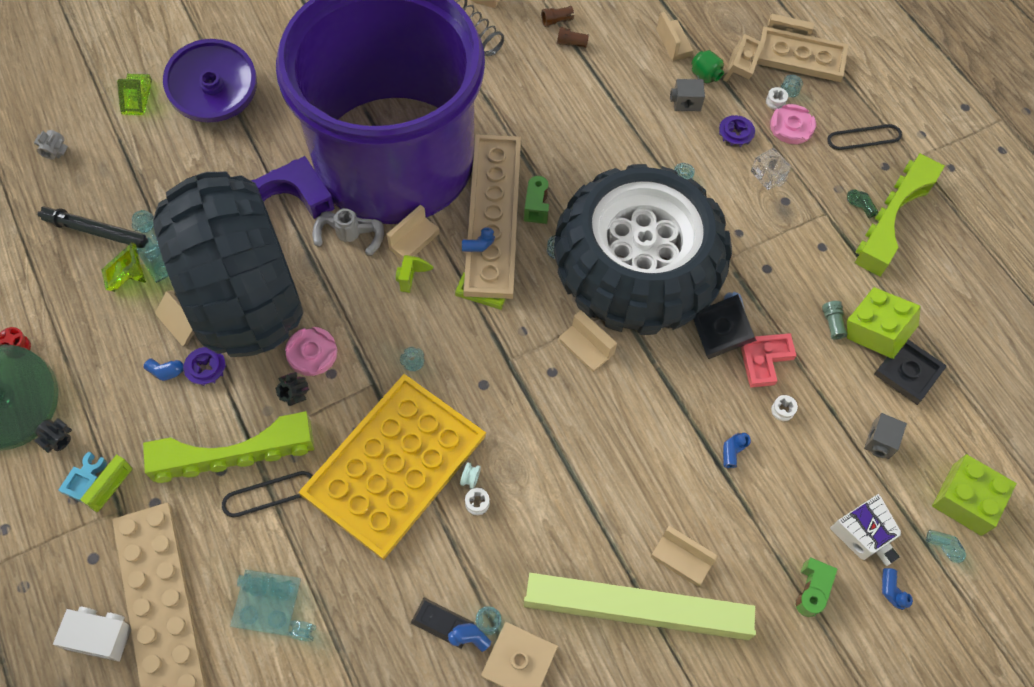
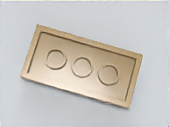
M763 27L760 41L764 44L757 64L832 81H842L848 44Z

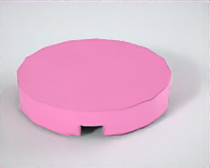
M787 104L774 111L770 121V129L774 136L783 142L801 144L812 137L816 128V120L813 115L811 117L808 113L809 110L805 107Z
M319 327L298 330L290 337L286 344V358L289 366L295 372L304 376H315L324 373L332 367L337 357V347L334 338L328 331Z

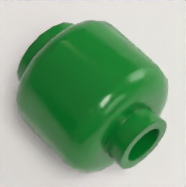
M711 50L700 51L691 62L692 73L699 79H703V82L706 84L713 81L717 82L724 74V61Z

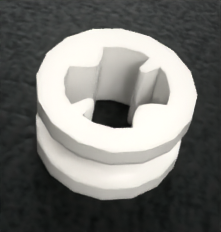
M772 88L766 99L767 106L774 110L782 108L786 104L788 93L783 88Z
M779 396L771 408L773 416L780 421L792 419L798 408L797 402L790 396ZM781 404L784 407L788 406L790 408L788 412H786V410L779 409Z
M473 488L468 491L465 497V505L468 512L473 515L484 514L490 504L488 493L482 488ZM475 496H480L481 501L485 500V502L480 503V507H474V503L470 504V501H474Z

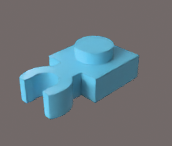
M87 452L82 460V468L73 467L58 491L82 502L80 499L98 478L95 475L105 469L107 461L100 457L96 464L91 465L95 456L91 452Z

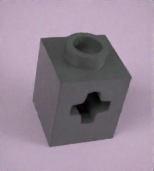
M677 79L675 88H671L670 101L674 102L675 111L702 110L705 99L703 79Z
M881 413L872 423L864 449L870 451L876 457L890 459L899 450L907 423Z

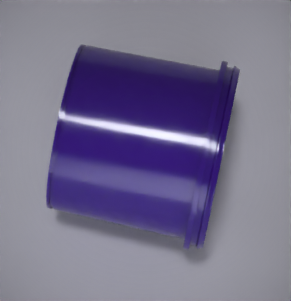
M309 0L291 18L282 34L276 58V75L284 101L292 113L300 120L314 170L332 195L333 204L340 209H350L360 219H376L383 224H399L419 205L425 208L426 218L436 214L450 205L464 190L473 169L474 100L482 86L485 71L483 44L468 14L454 0ZM386 98L413 99L438 108L423 117L393 125L366 126L338 120L344 114L360 105Z

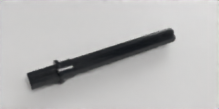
M42 206L41 211L37 212V216L41 217V220L53 223L58 228H71L141 249L145 248L149 242L145 234L74 215L62 208L56 210Z

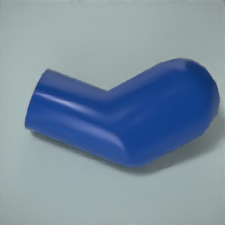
M150 358L144 363L143 368L159 380L166 381L179 376L184 371V364L180 360L159 364Z
M737 433L724 442L723 465L725 468L737 467V454L751 443V438L747 433Z
M472 623L458 625L448 634V640L453 646L472 642L483 652L491 645V640Z

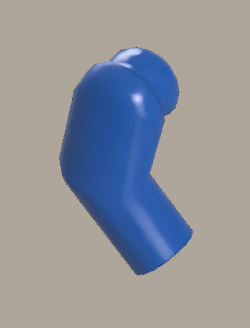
M489 227L483 228L481 236L476 240L462 239V252L485 251L494 243L493 229Z
M884 568L882 594L897 609L903 610L911 607L913 603L912 596L907 592H902L897 587V570Z

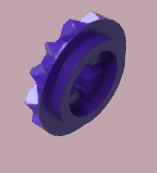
M732 115L721 121L719 135L723 137V142L728 141L731 146L738 144L741 147L743 144L749 145L750 141L754 138L755 127L747 118ZM734 127L737 130V132H740L739 136L736 134V132H733Z
M201 347L192 351L187 356L183 370L185 376L194 385L201 384L205 387L206 384L215 383L220 376H223V371L227 366L222 353L217 354L206 347ZM209 362V365L212 368V370L205 369L202 372L198 364L207 365Z

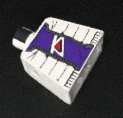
M879 494L839 519L830 527L862 560H866L876 553L883 563L888 566L900 558L890 543L901 535V531Z

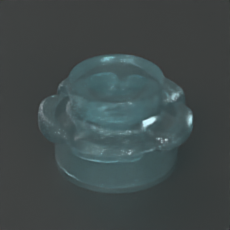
M140 210L133 214L131 220L132 228L135 231L147 233L154 227L153 215L148 211Z
M408 347L404 350V354L400 356V363L404 365L406 370L417 371L424 365V352L420 348Z

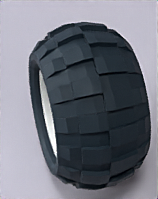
M647 164L628 165L626 170L622 171L617 168L610 169L597 175L587 185L581 186L569 200L567 208L559 217L554 242V258L558 265V275L567 294H572L573 297H576L577 307L589 318L598 317L605 321V327L618 332H622L623 328L637 330L639 335H654L664 327L675 330L694 319L696 313L700 314L707 309L718 296L726 280L732 256V244L729 230L725 231V215L713 198H707L706 190L692 178L686 180L679 176L676 170L663 166L661 169L649 168Z
M204 172L189 177L166 192V199L158 203L154 214V231L176 296L200 343L217 354L227 353L231 358L254 356L275 349L290 337V330L299 326L304 311L256 183L242 175L230 177L228 172Z

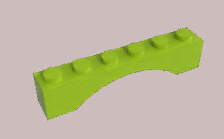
M920 153L915 161L909 160L903 170L906 176L901 175L894 185V188L898 190L896 193L891 191L884 202L888 207L880 209L875 218L878 221L877 225L872 223L865 234L869 239L867 242L862 240L855 251L859 256L854 264L881 277L899 248L894 227L898 209L913 199L927 195L936 183L945 165Z
M307 411L279 416L267 429L257 436L228 447H195L181 443L171 437L143 442L145 474L153 482L166 483L171 481L172 478L181 476L187 478L195 477L199 473L206 471L221 472L226 470L227 467L236 465L247 467L253 465L254 462L262 460L277 461L282 456L287 455L302 456L307 454L308 451L315 450L311 421Z

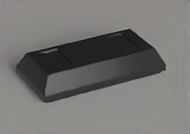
M425 597L411 621L412 625L450 643L448 634L453 631L454 627L468 623L474 624L473 621ZM460 644L456 647L462 649L464 644Z

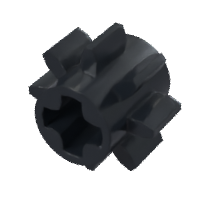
M293 372L278 378L280 383L275 388L280 401L287 402L288 406H292L306 400L305 394L309 391V387L305 377H297V372Z
M59 418L54 422L52 420H45L37 427L35 434L38 438L34 442L47 453L52 449L61 451L70 443L71 436L68 433L72 429Z

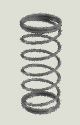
M464 0V6L462 8L464 11L467 7L473 8V12L469 16L470 18L477 13L480 14V19L476 23L475 27H477V25L484 20L487 21L486 28L483 30L482 33L479 34L480 38L489 28H494V32L491 33L482 43L484 49L486 44L495 35H501V40L496 47L489 51H484V56L488 57L494 55L503 46V33L499 31L496 32V27L493 25L488 27L489 20H481V12L474 13V5L467 6L468 1Z

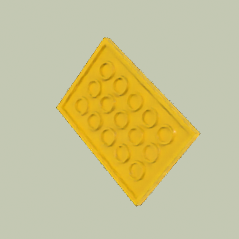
M403 374L303 486L299 494L384 561L486 437V432L410 377Z

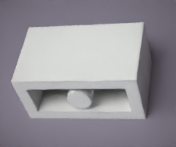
M79 607L78 611L66 610L53 645L64 650L120 662L131 632L130 625L124 622L125 617L114 613H107L106 617L97 616L96 610L86 607Z

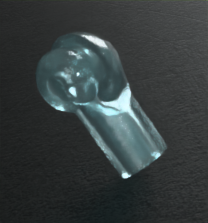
M934 530L928 531L926 536L927 543L940 546L952 562L962 563L965 561L966 552L957 537Z

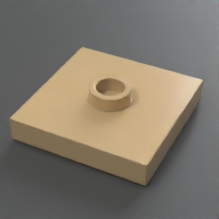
M505 621L483 669L481 678L500 687H541L558 646Z

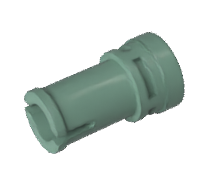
M830 301L823 304L822 310L825 319L828 320L831 339L845 338L847 332L843 321L842 302Z

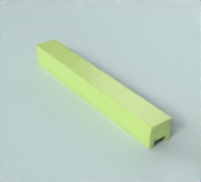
M529 573L527 593L523 605L526 608L750 640L756 635L754 605Z

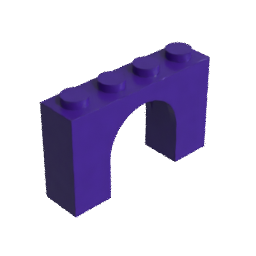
M306 156L295 159L278 169L271 170L269 173L251 180L256 183L263 202L276 194L286 193L294 195L303 202L313 219L318 218L323 212L335 209L332 195L320 180Z

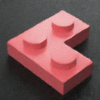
M791 333L755 336L757 341L741 347L750 388L775 385L777 377L773 362L795 359L797 355Z

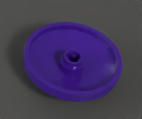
M202 39L183 46L169 59L163 73V88L169 102L181 115L198 122H220L238 115L250 104L257 89V75L251 58L239 46L220 39Z

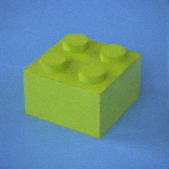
M873 287L847 319V339L893 359L919 326L921 306Z
M965 454L951 467L932 507L983 536L997 526L1017 483Z

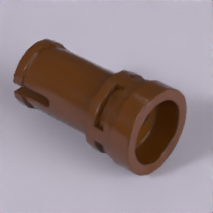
M573 7L542 9L541 18L543 25L546 27L554 25L556 22L573 20L574 15H571L574 13Z
M560 27L557 44L587 47L589 34L570 31L571 29Z

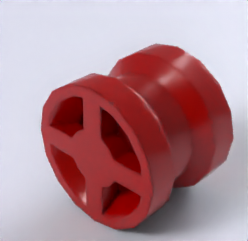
M9 327L0 332V349L8 357L19 359L28 354L31 349V342L20 329Z

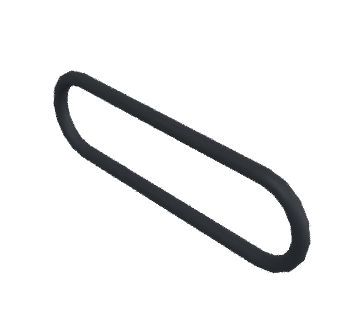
M885 124L833 132L828 136L827 141L833 149L846 150L897 142L902 138V131L896 125ZM888 127L894 128L899 133L896 139L843 147L835 146L831 142V137L834 135Z
M299 471L233 491L223 498L222 510L229 517H239L301 498L300 494L238 513H230L226 509L227 500L234 495L300 475H306L311 479L313 475L306 471Z

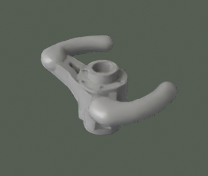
M341 209L336 214L330 211L321 213L316 219L312 233L314 245L320 247L323 244L321 233L325 224L335 228L336 235L344 242H352L358 238L360 233L373 231L375 232L374 239L365 250V253L371 256L378 250L383 241L384 225L376 219L357 218L356 213L350 209Z

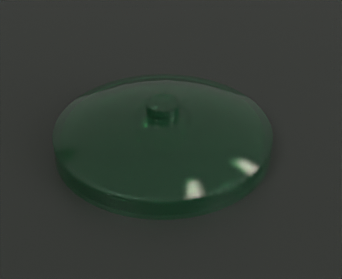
M0 345L1 451L20 447L37 437L35 434L37 427L43 421L52 419L58 403V383L48 363L34 352L14 345Z

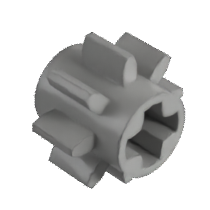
M53 130L42 131L34 141V144L39 146L37 152L42 157L50 160L55 159V157L60 158L68 148L67 145L63 144L64 137Z

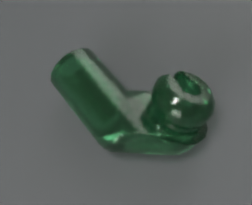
M852 189L847 193V201L851 205L863 208L867 218H872L879 213L869 194L856 189Z

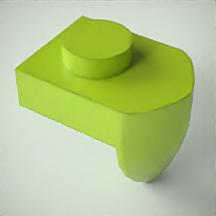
M404 255L402 266L397 267L395 278L396 282H399L400 291L410 293L414 273L430 271L434 266L419 257Z

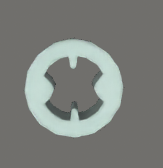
M467 462L460 485L468 484L470 489L475 488L481 466L473 467L471 463Z

